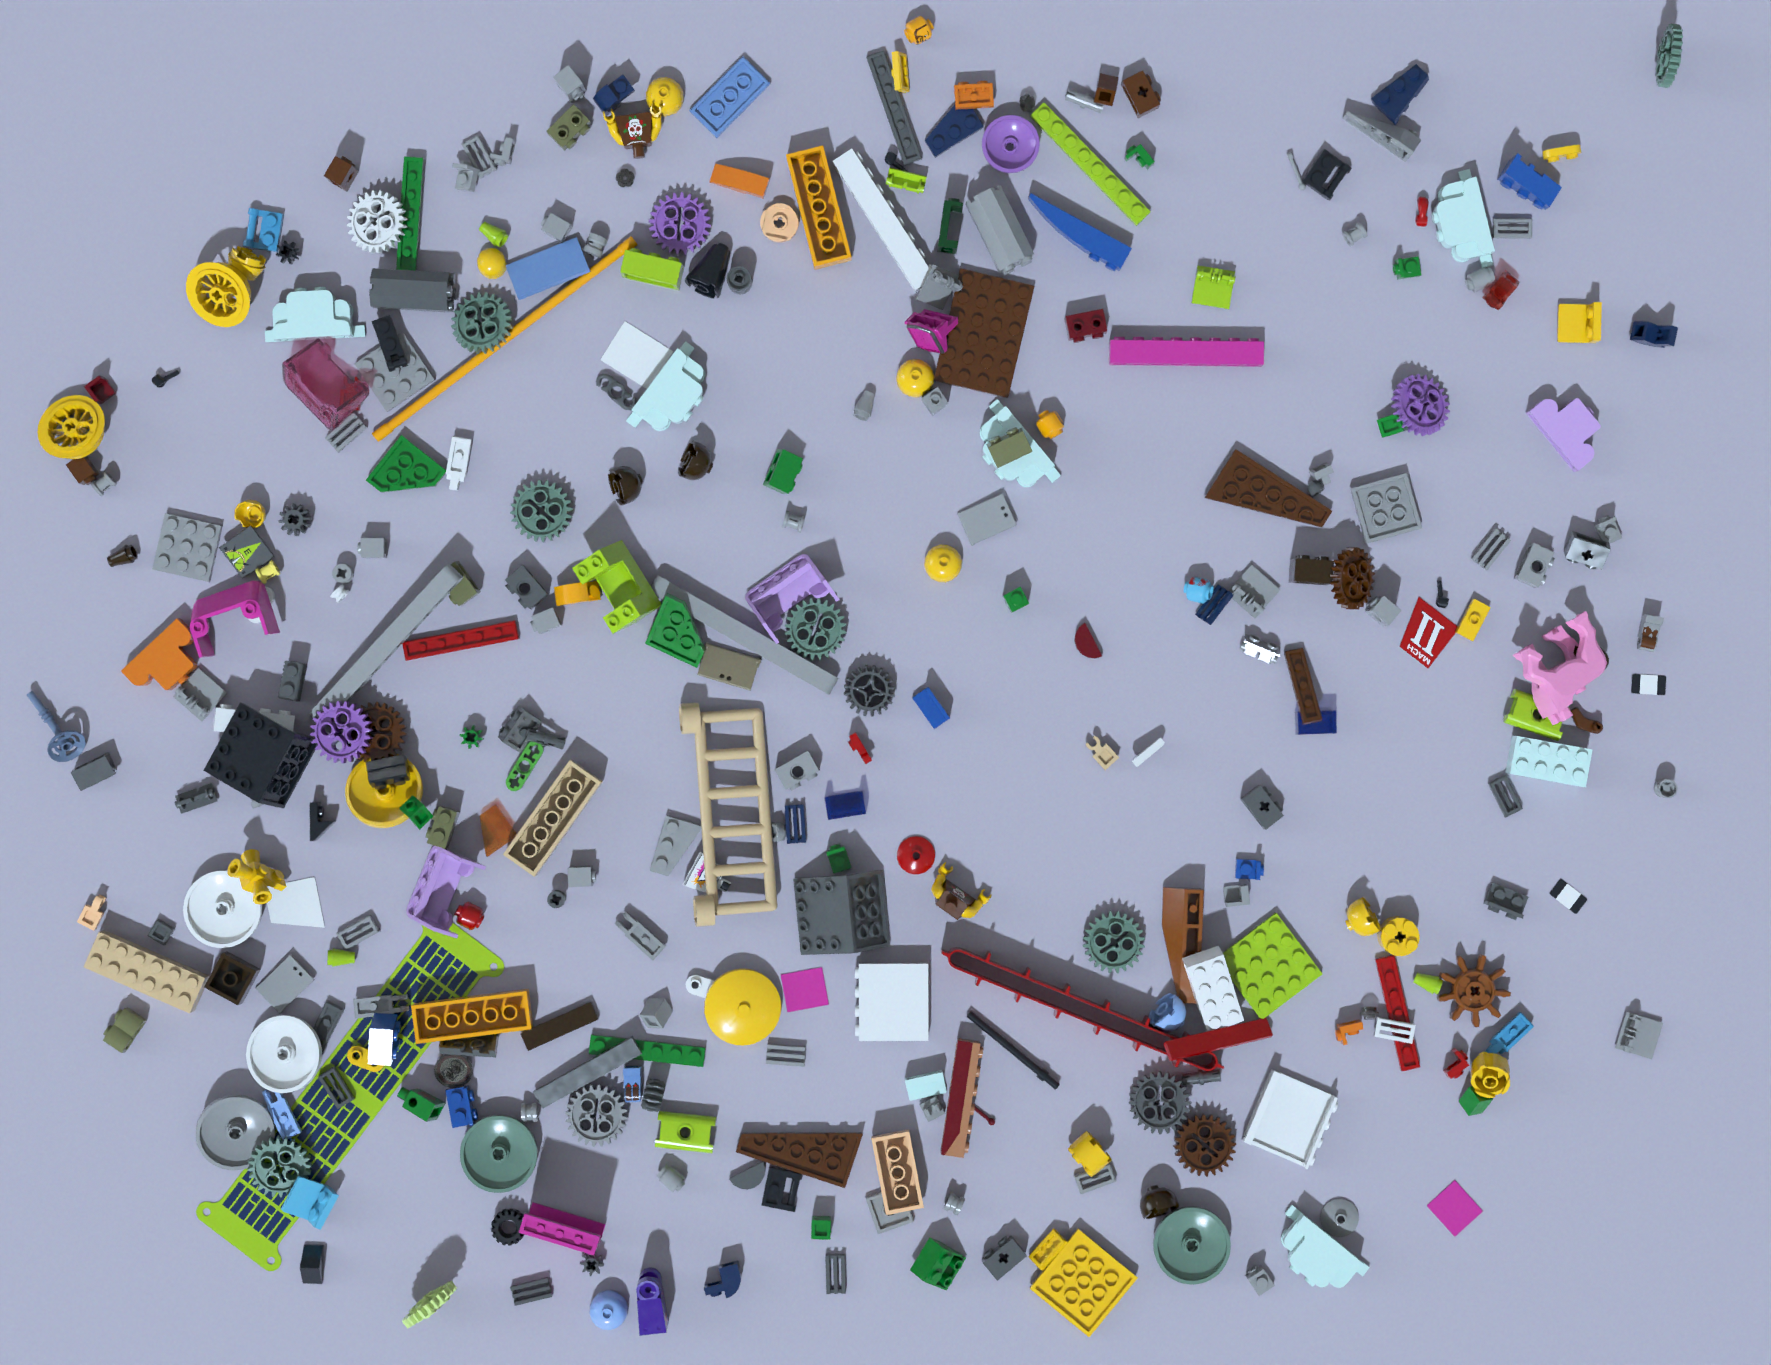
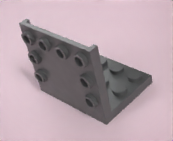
M883 870L843 876L793 879L801 955L851 954L890 946Z

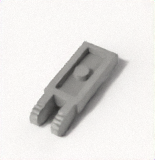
M625 911L623 913L624 918L631 922L633 926L628 930L618 920L615 922V925L653 961L666 945Z
M408 994L353 999L355 1018L373 1017L374 1013L395 1014L396 1012L409 1011V1006L394 1008L393 1004L395 1000L402 1001L408 999Z

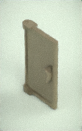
M706 642L704 645L706 650L697 675L751 691L761 658L748 656Z

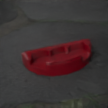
M1083 623L1075 633L1074 642L1076 649L1087 658L1095 659L1102 657L1086 623Z

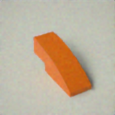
M715 164L709 182L764 199L770 180L758 174Z

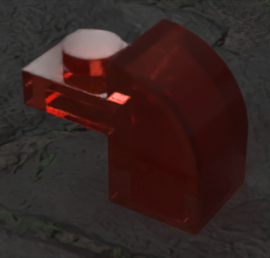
M1505 270L1482 298L1486 300L1490 307L1499 310L1518 287L1520 281Z

